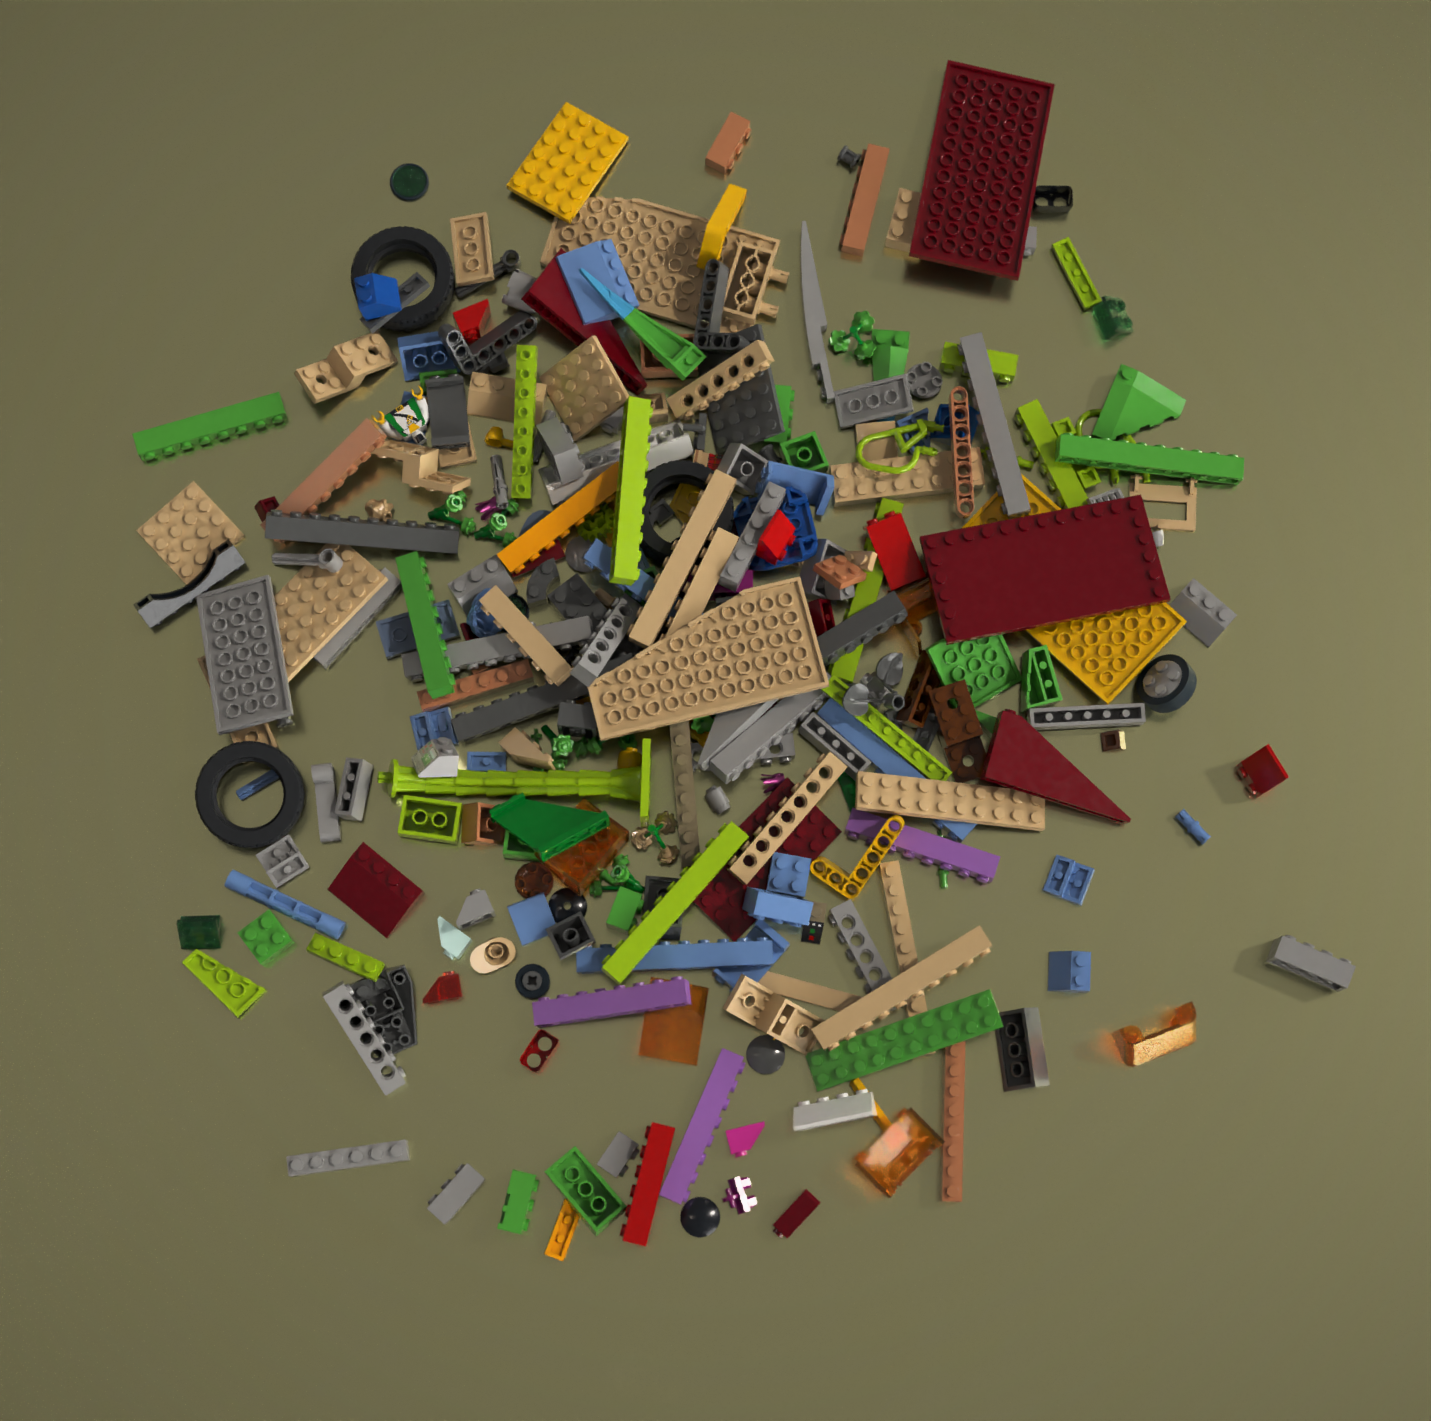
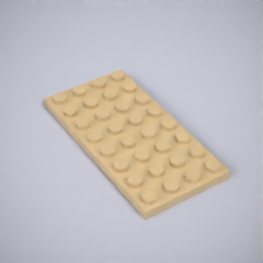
M326 543L316 553L320 554L327 548L332 549L343 561V566L339 571L332 573L327 569H321L319 566L304 565L274 596L288 683L388 581L385 575L350 545Z

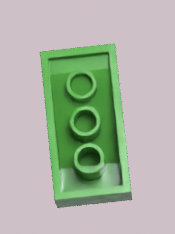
M576 1146L544 1171L595 1236L626 1211L627 1206Z

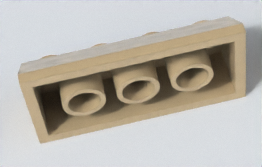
M472 372L467 414L514 422L516 379ZM536 383L535 426L542 421L547 397V384Z

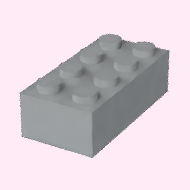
M1290 935L1281 936L1273 941L1266 962L1337 992L1348 988L1356 966L1351 965V961L1345 958L1337 959L1332 957L1333 954L1326 950L1318 951L1314 949L1315 946L1306 942L1303 944L1299 943L1295 937Z

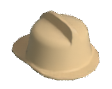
M490 938L485 943L474 948L470 955V964L479 973L492 972L509 964L515 958V946L507 938Z

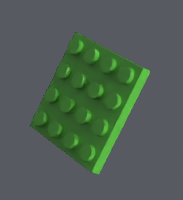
M1002 634L946 645L945 638L925 648L942 686L965 679L974 707L1022 679ZM949 699L952 708H957V701Z

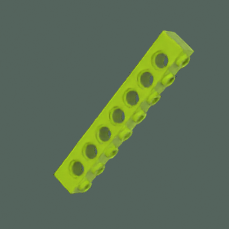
M517 345L511 498L532 499L538 347L535 345Z

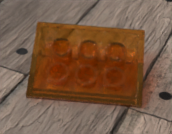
M585 798L575 807L587 811L602 812ZM609 817L610 826L549 860L542 862L565 886L580 897L629 841V831L611 817ZM536 852L534 855L541 861L538 853Z
M651 977L650 984H652L653 980H658L661 978ZM689 984L692 1005L645 1012L638 1057L697 1066L709 988Z

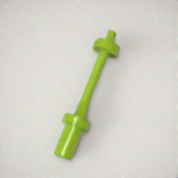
M987 446L985 450L980 449L981 453H984V458H987L986 450H989ZM1022 456L1016 457L1019 466L1029 469L1033 468L1034 462L1022 459Z

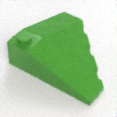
M1121 364L1091 436L1096 438L1105 437L1114 441L1116 436L1122 434L1128 436L1140 431L1139 428L1147 425L1151 428L1162 424L1163 420L1169 417L1176 419L1180 417L1186 399L1140 371Z

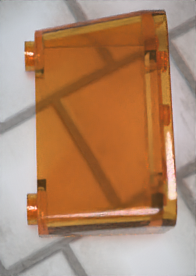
M1191 1001L1175 1008V1016L1169 1021L1171 1027L1143 1037L1140 1029L1133 1025L1111 1033L1124 1064L1134 1067L1193 1044L1197 1036V1014L1193 1002Z
M904 1107L896 1115L898 1119L866 1152L862 1150L854 1158L856 1160L855 1165L889 1199L896 1193L897 1186L900 1187L909 1175L933 1153L932 1150L939 1149L945 1142L911 1107L908 1109Z

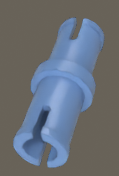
M1185 809L1175 816L1187 828L1186 831L1188 833L1191 832L1202 845L1211 837L1199 825L1200 822L1198 820L1195 821Z

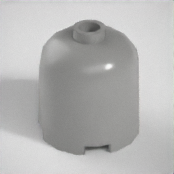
M516 269L507 284V287L510 289L507 295H503L502 303L529 314L536 313L521 298L537 278Z

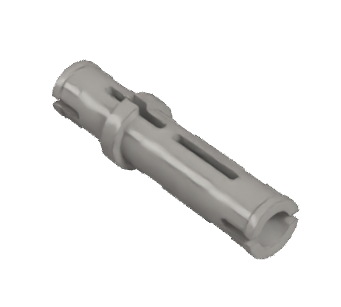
M493 455L490 457L494 481L493 493L496 496V506L499 509H504L509 506L502 457L501 455Z

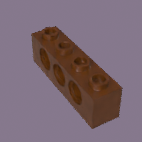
M926 650L921 652L904 697V706L899 710L896 721L910 728H923L932 705L928 691L938 688L940 684L938 675Z

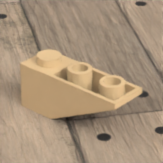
M515 727L498 742L502 749L516 763L547 770H556L552 764L553 758L547 752L543 754L541 752L542 748L535 741L531 743L529 741L531 738L524 730L520 732Z

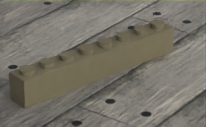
M688 720L669 725L681 867L692 866L694 864L693 858L700 852Z

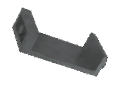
M451 374L446 378H440V376L429 377V379L425 380L432 448L441 450L470 447L463 376Z

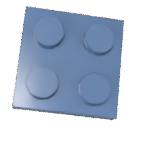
M774 852L771 858L766 890L805 897L811 858Z

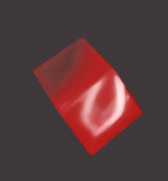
M539 1030L521 1055V1064L531 1071L538 1073L547 1060L546 1056L549 1057L559 1039L545 1030ZM542 1037H547L552 1042L551 1048L547 1051H542L538 1047V1041ZM530 1054H538L540 1056L541 1063L539 1066L530 1067L528 1065L527 1058Z

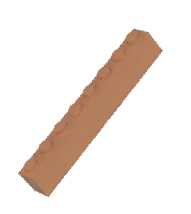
M366 418L275 510H281L282 513L288 514L291 511L302 512V515L315 513L318 510L317 506L321 502L327 501L331 497L330 493L335 488H340L345 482L344 479L348 475H353L358 470L357 466L361 462L367 461L375 448L378 449L384 444V439L387 435L373 420ZM266 519L260 524V526L264 530L266 526ZM273 539L275 542H280V543L287 541V540Z
M960 1042L943 1048L940 1201L962 1202L966 1042Z

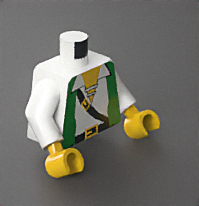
M419 385V393L415 394L411 388V393L414 397L385 416L378 410L377 412L380 414L379 419L376 420L371 415V419L379 423V427L388 437L398 441L403 440L404 442L413 439L417 445H422L427 441L422 432L428 429L429 408L425 397L422 396L423 389Z

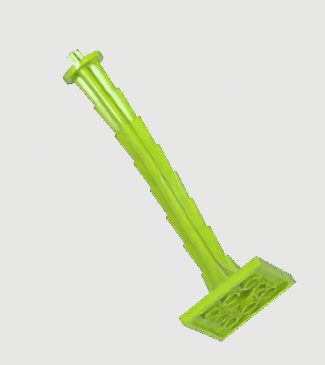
M643 738L641 766L611 769V772L580 769V772L548 770V772L487 770V772L458 769L457 777L419 778L414 767L398 765V759H391L388 772L378 771L377 783L388 784V797L395 798L396 792L456 794V796L486 794L487 797L519 795L522 792L525 796L545 794L548 796L572 794L591 796L610 794L611 797L640 802L641 828L648 829L651 739Z

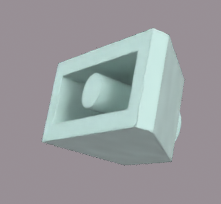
M439 916L437 920L441 947L444 949L443 953L450 959L455 957L459 960L472 942V939Z

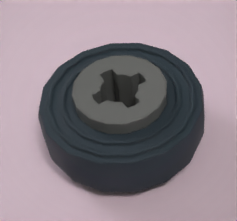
M528 964L520 968L516 974L515 985L518 992L525 998L537 999L548 991L550 977L546 969L541 965Z

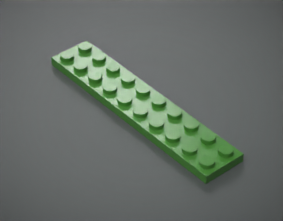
M988 989L860 1034L848 1041L843 1040L838 1042L840 1046L832 1051L821 1048L809 1052L805 1056L817 1091L820 1092L1003 1028L1004 1026L992 991Z

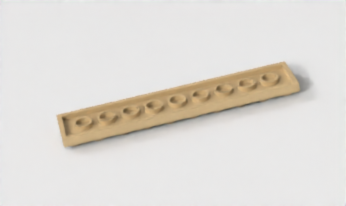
M864 771L856 773L855 810L1043 831L1045 829V799L1014 789Z

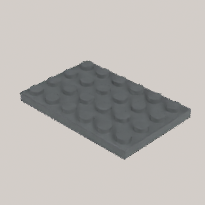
M760 324L736 332V334L746 338L750 344L756 340L765 341ZM700 350L706 356L698 365L700 377L734 354H709ZM751 358L749 361L750 367L754 363L753 358ZM771 366L764 371L755 373V377L751 380L740 383L737 389L726 392L722 399L709 403L707 411L717 455H724L730 443H742L748 446L785 432ZM738 368L734 370L735 376L738 374ZM721 377L720 380H719V385H720V386L723 384V378H722V377ZM706 387L705 390H704V395H705V396H706L707 393H708V388H707V387Z

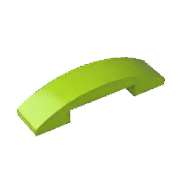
M1069 417L1051 424L1057 438L1063 433H1072L1073 436L1077 433ZM1071 464L1083 489L1101 483L1094 466Z

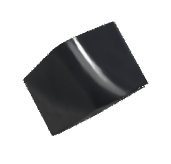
M1040 185L1036 187L1033 200L1034 212L1069 213L1073 207V190L1070 186ZM1040 197L1045 198L1048 201V206H1039L1035 201ZM1056 198H1063L1066 201V206H1054V200Z

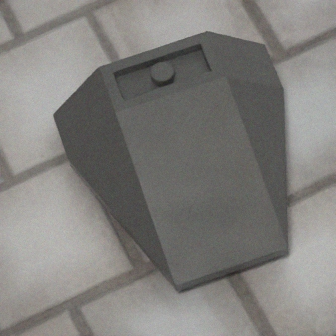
M405 964L383 969L376 982L363 978L349 984L354 991L352 995L354 1000H359L365 1009L363 1011L366 1018L370 1017L375 1024L373 1030L376 1035L380 1033L386 1043L383 1046L386 1051L391 1050L393 1054H396L417 1044L413 984ZM342 1000L339 1006L344 1009L348 1008L350 1001ZM358 1016L350 1019L352 1025H357L361 1021V1018ZM363 1033L360 1038L366 1042L370 1040L371 1034ZM379 1049L373 1050L378 1057L381 1055Z

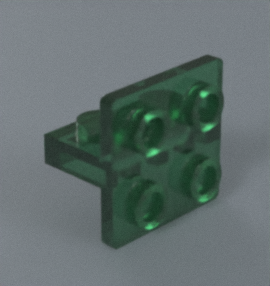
M1103 296L1101 297L1102 302L1092 306L1105 340L1109 341L1122 333L1133 332L1132 320L1128 317L1126 304L1121 298Z
M220 915L181 916L180 920H177L181 949L220 948Z

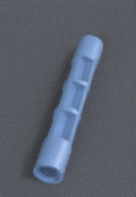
M232 870L226 879L224 887L283 913L294 920L300 921L336 940L339 939L344 930L346 922L255 881L253 878L236 870Z

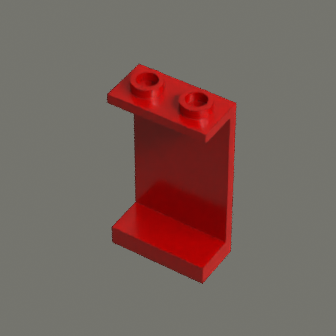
M894 510L885 513V518L880 520L873 518L866 522L867 525L863 526V530L867 531L875 553H877L878 561L887 581L885 583L886 588L890 591L926 576L902 514L899 512L895 513Z

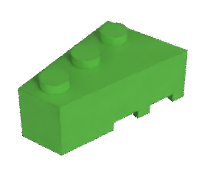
M775 385L785 432L767 438L764 441L783 443L787 439H791V428H788V421L792 420L793 417L790 401H794L795 390H791V386Z
M517 1170L512 1171L497 1229L517 1234H523V1231H527L530 1221L526 1219L528 1211L532 1212L534 1200L531 1199L533 1191L537 1192L539 1180H536L537 1175Z

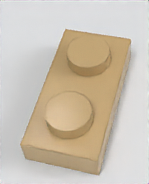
M845 551L844 557L860 567L862 571L872 572L877 553L873 551Z

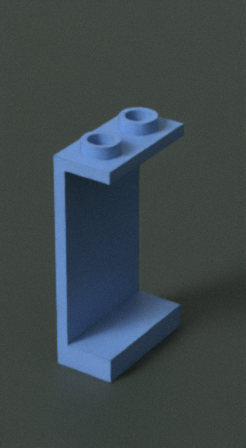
M768 460L766 468H762L761 481L757 482L755 493L758 494L759 501L769 481L783 488L792 486L794 489L805 493L808 502L815 505L816 515L823 516L835 488L834 475Z
M760 919L756 921L754 928L745 937L749 941H756V938L768 937V940H772L773 964L787 950L790 944L766 922ZM772 966L715 968L713 970L716 975L714 978L721 985L727 984L730 987L729 991L732 992L741 974L758 983Z

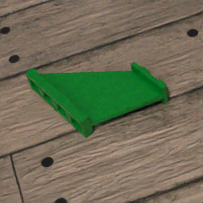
M523 792L512 796L508 801L495 805L489 810L493 823H498L535 850L542 862L549 860L610 826L609 815L605 810L598 813L529 800L525 798Z

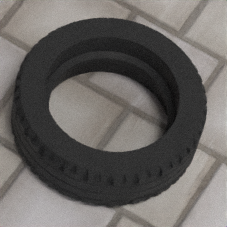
M397 226L375 233L360 246L351 266V285L357 301L354 278L372 273L374 267L383 258L402 251L414 252L424 256L432 265L435 273V283L431 293L421 302L403 308L402 311L382 326V328L391 329L392 331L408 332L427 327L428 324H432L438 317L443 315L447 310L446 307L450 305L452 295L454 294L455 277L450 256L437 238L418 228Z
M675 460L658 465L656 469H651L645 474L647 486L643 496L646 497L644 508H642L644 522L640 530L643 533V539L639 546L645 553H648V556L654 560H659L663 564L667 556L670 557L673 552L671 550L673 543L662 539L654 531L650 522L649 510L656 494L667 486L680 483L690 484L705 491L708 485L706 480L709 474H714L715 471L698 462ZM731 495L713 528L714 531L718 527L730 533L732 531L734 504ZM706 541L704 545L705 548L708 547L710 541ZM698 557L695 564H700L702 559Z
M236 742L218 750L202 767L196 783V808L203 824L214 836L223 842L244 848L263 847L283 838L297 823L304 806V784L296 765L279 749L262 742ZM248 761L259 762L270 767L278 775L284 793L283 803L277 815L268 823L255 828L240 827L230 822L222 814L217 802L218 784L225 772L236 764Z

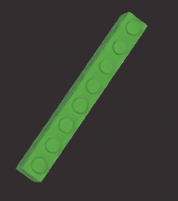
M279 392L136 432L132 435L141 460H152L157 455H169L175 450H187L192 448V445H204L216 438L225 439L230 434H242L251 428L260 429L265 427V424L272 422L274 424L280 423L287 418L282 397Z
M417 551L396 557L427 691L432 699L454 693L453 685L456 684L453 673L450 674L449 668L452 665L449 657H446L445 651L448 649L445 640L441 638L443 629L441 624L437 622L439 613L437 607L433 606L432 601L435 600L432 589H429L428 584H431L428 573H425L424 568L427 567L425 558L420 557Z

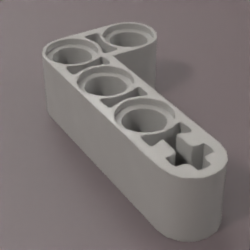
M332 763L311 765L312 779L315 784L320 841L341 840L339 816L334 814L337 802L334 766Z

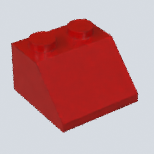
M488 299L453 312L456 329L460 331L466 343L469 345L473 344L482 337L491 316Z
M777 509L759 538L755 553L756 556L774 566L778 560L782 561L787 553L786 547L788 545L792 546L796 539L794 535L796 528L781 510Z

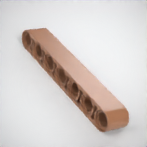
M958 386L952 389L948 401L955 513L959 518L965 519L974 510L968 394L965 388ZM956 393L961 394L963 399L958 401L953 395ZM961 412L964 418L958 419L954 413ZM961 430L964 432L965 437L960 438L955 432ZM963 449L966 455L959 456L957 450ZM958 468H965L967 470V474H959ZM965 486L968 489V493H961L959 487ZM960 505H967L969 512H962Z

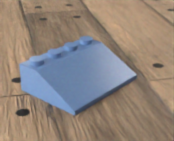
M612 239L597 241L556 257L583 325L620 317L580 274V268H583L636 309L640 306Z

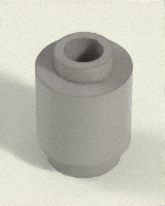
M714 785L706 790L707 794L704 797L713 812L716 811L717 815L731 807L729 805L730 801L721 786L717 788Z

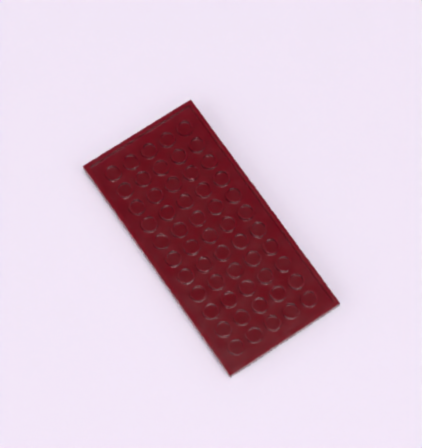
M947 61L909 251L910 257L1018 281L1055 84L956 61Z
M1141 495L924 535L919 538L946 645L1170 602L1171 600Z

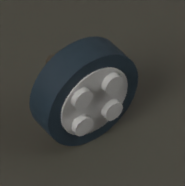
M1174 654L1162 655L1149 662L1141 671L1137 681V692L1139 697L1153 711L1159 713L1172 712L1181 708L1192 697L1197 684L1196 674L1182 657Z

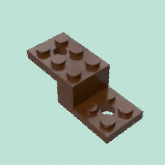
M965 679L928 691L940 728L937 733L950 771L953 772L954 782L965 783L980 778L986 759V752L980 738L983 735V731ZM955 699L957 701V708L950 709L947 706V701ZM965 756H970L973 759L972 766L968 767L963 764Z

